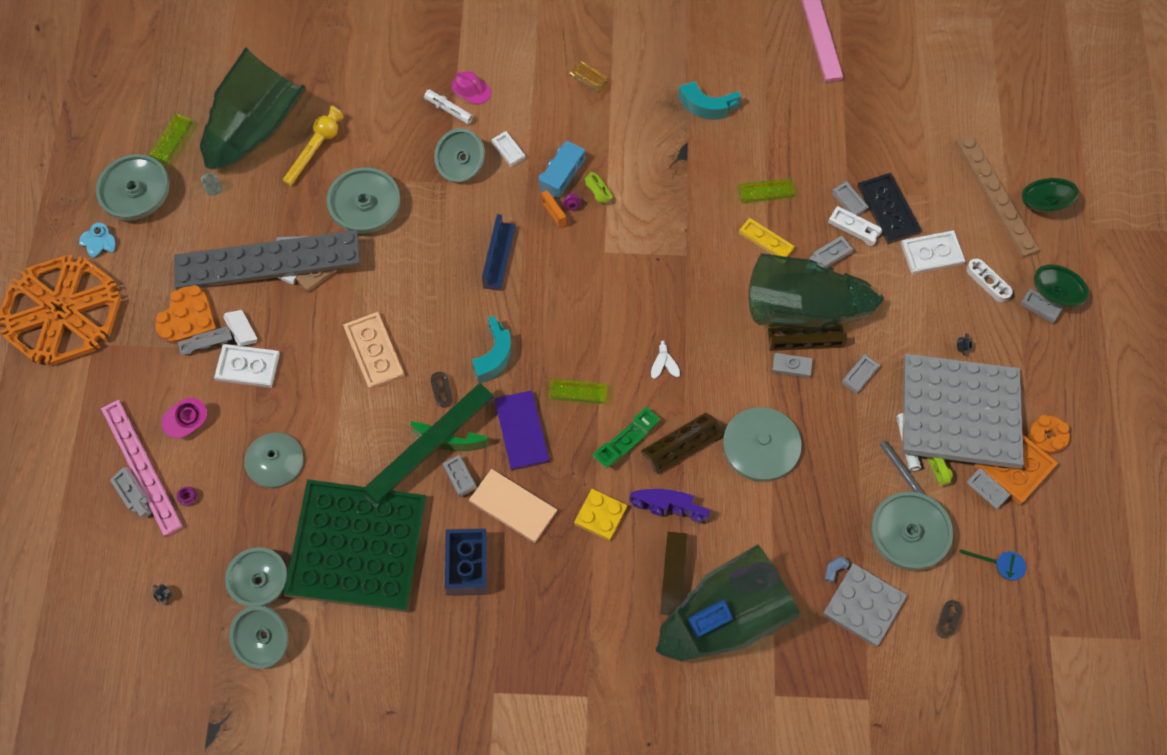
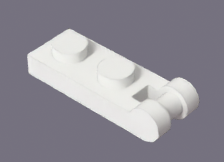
M839 206L836 207L828 221L829 224L863 240L869 246L875 244L876 237L880 236L882 232L879 226Z

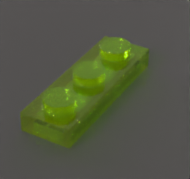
M175 114L149 156L161 163L167 164L192 125L191 119Z
M792 178L738 185L741 203L795 196Z
M551 378L548 399L606 404L608 384Z

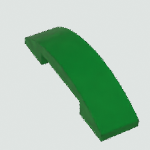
M646 406L624 430L609 443H604L592 456L603 467L609 468L635 448L659 423L660 418Z
M415 421L410 423L412 432L418 438L431 427L430 424ZM468 432L467 439L451 436L439 448L451 451L479 450L488 447V437Z

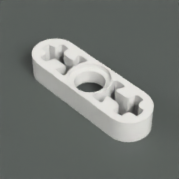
M972 259L966 269L967 273L996 301L1001 303L1007 302L1012 295L1011 287L982 260ZM990 277L994 280V283L988 284L984 278Z

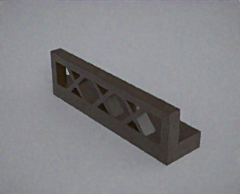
M843 325L768 328L767 330L770 351L845 348L848 340L847 333L843 331ZM830 331H838L839 333H829V332H830ZM772 334H780L782 336H773Z
M705 412L644 448L641 452L643 456L650 460L654 472L659 474L723 435L717 420Z

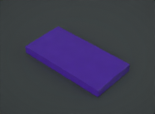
M532 390L494 398L511 471L549 463Z

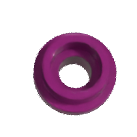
M568 194L563 200V206L567 210H576L581 206V199L576 194Z
M182 487L177 493V500L183 506H190L197 500V492L192 487ZM186 495H191L189 499H184Z

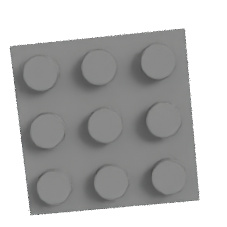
M853 563L824 611L823 616L877 648L907 595Z

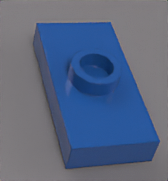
M721 600L687 618L697 638L733 619L725 600Z

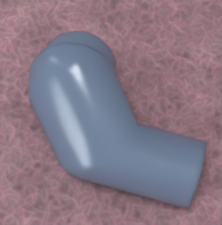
M837 557L829 562L824 580L834 583L836 571L847 569L849 561L845 557Z

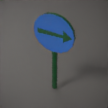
M959 550L962 554L995 563L998 573L1007 580H1019L1026 572V563L1020 554L1016 552H1004L995 560L966 550Z

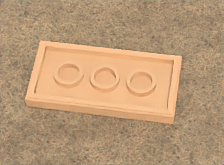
M379 312L343 324L369 390L405 377Z
M492 469L469 499L471 504L533 543H536L557 513V509Z

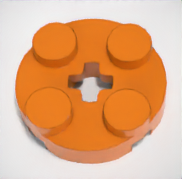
M1042 415L1031 425L1029 439L1045 453L1055 454V452L1062 451L1067 446L1070 439L1069 426L1056 417ZM1045 432H1051L1054 437L1047 438Z

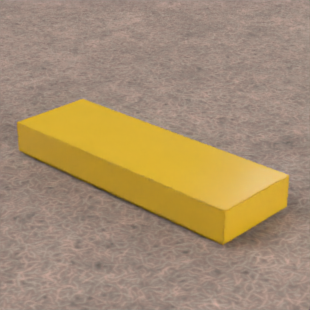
M751 218L739 230L740 235L783 262L794 250L795 246Z

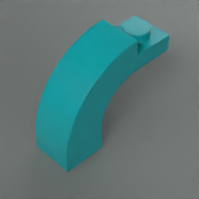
M695 81L679 86L678 91L680 102L690 113L709 120L727 118L729 110H735L740 107L742 97L739 91L723 97H709L700 91Z
M495 316L488 318V327L495 341L493 348L487 354L472 359V367L478 383L486 382L499 375L510 359L511 339L509 330H503L501 322H497Z

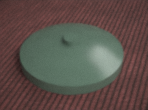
M143 154L127 155L113 161L103 170L96 184V197L103 210L116 219L128 221L141 219L152 214L165 201L170 187L169 176L163 165L155 158Z
M369 167L356 168L343 173L331 184L327 194V207L333 221L346 231L357 230L360 234L371 233L384 228L396 217L400 208V193L397 184L387 173Z
M755 407L744 410L729 422L724 433L723 451L727 462L738 474L749 480L770 482L786 476L795 467L801 453V437L797 427L790 418L775 409Z
M900 492L886 498L878 506L871 522V536L877 551L889 563L901 569L918 571L928 569L944 558L952 544L953 528L947 512L937 501L917 492Z

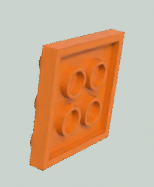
M1023 434L1022 469L975 463L973 466L977 470L981 467L1011 494L1009 497L1019 505L1028 498L1058 464V462Z

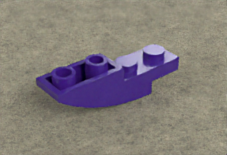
M644 489L631 492L629 497V503H632L634 507L648 509L657 516H666L668 510H671L675 515H684L696 523L703 522L706 524L710 513L709 509L693 504V495L675 490Z

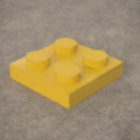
M591 489L574 521V525L610 542L627 509V505Z

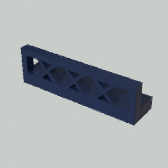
M501 214L496 216L482 274L483 288L498 291L502 289L516 229L515 224L504 223Z

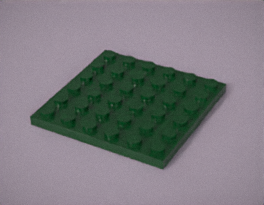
M307 479L284 597L407 612L426 495L391 491L377 503L362 486Z

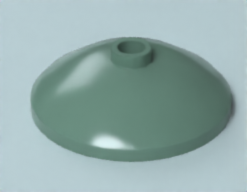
M464 128L453 129L439 140L434 154L435 165L438 172L445 179L452 182H465L473 178L480 171L484 162L485 150L481 139L474 132Z
M279 432L262 435L253 441L247 449L244 459L245 470L250 479L257 485L265 488H279L291 483L300 474L304 464L303 450L297 440L288 434ZM270 453H275L273 457H268Z
M262 547L250 548L239 553L230 562L225 574V585L229 595L237 603L246 607L270 604L281 595L287 580V568L282 558L276 552ZM262 579L260 584H256V581Z
M260 605L251 606L239 612L234 618L229 632L230 645L236 657L245 665L257 669L270 667L276 664L287 650L289 638L286 624L273 609Z

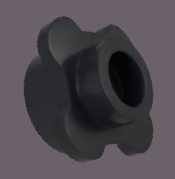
M965 334V337H959L957 340V350L963 352L964 356H967L968 351H971L973 348V341L970 339L969 334Z
M163 584L159 586L153 585L154 591L152 595L154 599L159 603L163 602V604L167 605V600L172 596L169 589Z

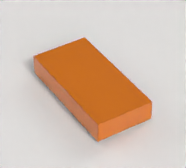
M547 190L542 192L541 202L559 228L565 227L566 215Z

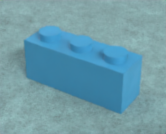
M569 141L560 146L556 157L549 161L547 170L539 176L540 190L543 192L547 190L551 196L558 199L584 162L585 149Z

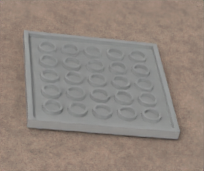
M905 354L903 367L902 454L1022 469L1023 440L1020 368Z

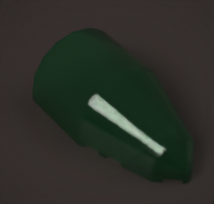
M245 47L215 91L213 105L209 111V119L205 125L200 142L204 166L209 170L232 168L275 136L307 88L303 84L298 86L284 78Z
M761 253L752 271L748 299L753 321L760 326L817 331L869 318L882 303L884 296L882 294L879 296L870 288L872 285L867 281L844 273V275L834 272L832 267L826 269L817 265L818 262Z
M757 544L708 573L700 580L699 585L693 591L691 590L680 606L678 605L661 624L656 652L661 656L684 663L746 650L802 618V614L771 560L761 546ZM721 600H725L733 619L698 638L695 637L687 618Z

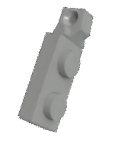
M840 236L813 252V255L809 258L810 261L806 263L804 269L808 274L816 269L819 271L824 270L852 253L853 248L843 236Z
M228 326L194 335L187 340L179 341L178 347L181 355L191 354L193 350L198 348L202 350L209 348L213 344L227 343L232 339V333Z
M123 467L110 481L129 510L138 513L140 517L148 518L152 514L149 505H147L149 500L129 468Z

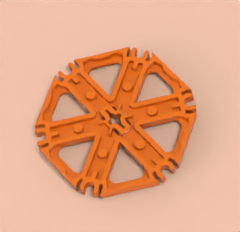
M64 255L25 268L26 273L20 271L23 277L21 280L13 278L16 285L11 282L9 283L0 309V328L5 326L6 328L0 330V333L7 342L33 363L36 361L37 364H40L41 359L46 358V365L52 364L53 366L96 351L95 348H100L97 343L99 339L107 341L104 334L110 338L121 302V295L119 291L112 292L118 289L115 280L85 257L84 261L79 256L78 260L73 262L74 258L72 255L68 257ZM61 269L54 292L38 280L40 274ZM86 272L91 273L102 282V285L76 293L81 276ZM20 294L26 295L38 305L11 315L15 299ZM103 305L110 307L106 322L102 327L96 326L81 314ZM55 306L62 308L65 314L62 311H57ZM43 326L35 349H29L18 340L20 333ZM66 327L83 340L84 343L78 349L61 354L58 352V347Z

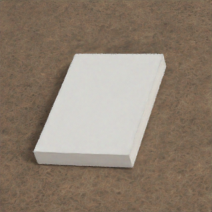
M954 230L901 241V246L912 275L964 265L966 262Z
M223 344L214 379L221 382L272 388L280 353L275 350Z

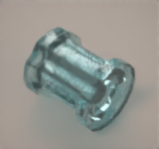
M207 172L201 177V182L205 185L204 189L208 195H217L221 191L217 175L213 172Z

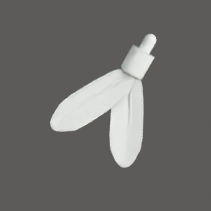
M661 341L659 346L660 353L652 366L651 377L656 379L660 376L664 365L672 376L679 377V368L667 353V345H665L664 341Z

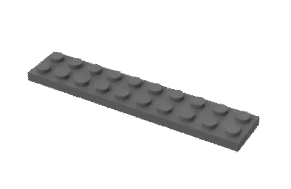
M353 230L175 254V289L179 290L193 285L201 288L360 266L358 232Z

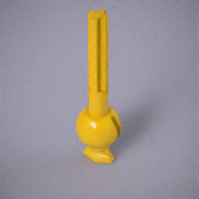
M330 106L328 116H320L315 120L313 125L315 134L283 178L285 184L292 186L323 140H330L336 136L338 131L336 121L344 118L340 110Z

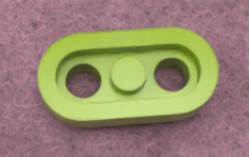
M590 172L585 177L586 186L595 194V199L599 203L607 204L613 198L611 192L597 174Z
M927 457L938 483L941 486L950 484L953 475L950 468H947L944 462L945 459Z

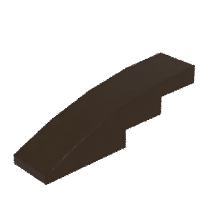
M667 531L660 615H681L688 533Z

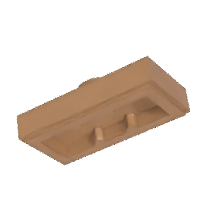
M337 270L300 274L295 279L308 293L336 273Z

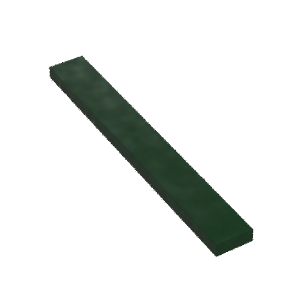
M478 383L364 487V490L379 503L494 398L493 394L481 383Z

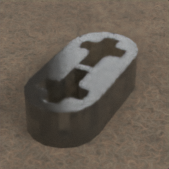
M436 372L431 376V386L435 402L439 407L447 408L453 402L448 377L443 372ZM438 378H441L443 387H439ZM443 392L445 394L446 401H442L441 399V393Z
M949 600L941 609L936 624V633L941 638L948 639L952 637L957 629L962 614V606L958 601ZM953 606L956 612L949 617L950 610L947 608ZM946 622H949V631L945 633L943 632V626L946 624Z

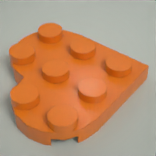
M197 285L173 291L170 295V308L158 313L156 316L155 328L159 337L171 344H177L179 341L190 339L194 335L216 330L209 301L204 291Z

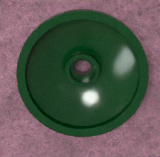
M1045 178L1027 185L1022 191V201L1027 207L1038 212H1056L1071 206L1077 200L1079 191L1078 187L1069 180Z
M1048 264L1038 268L1034 274L1033 280L1037 291L1043 298L1057 306L1078 307L1088 298L1089 290L1084 280L1066 267Z

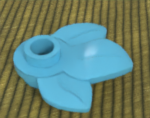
M95 223L89 231L84 232L80 236L79 245L86 246L88 254L91 258H95L103 249L113 253L115 250V239L109 234L108 227L105 224ZM97 229H101L99 234H96Z

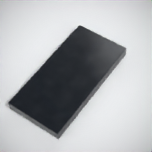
M891 172L858 183L857 187L865 203L868 205L874 220L882 229L881 233L887 244L921 234L922 230Z

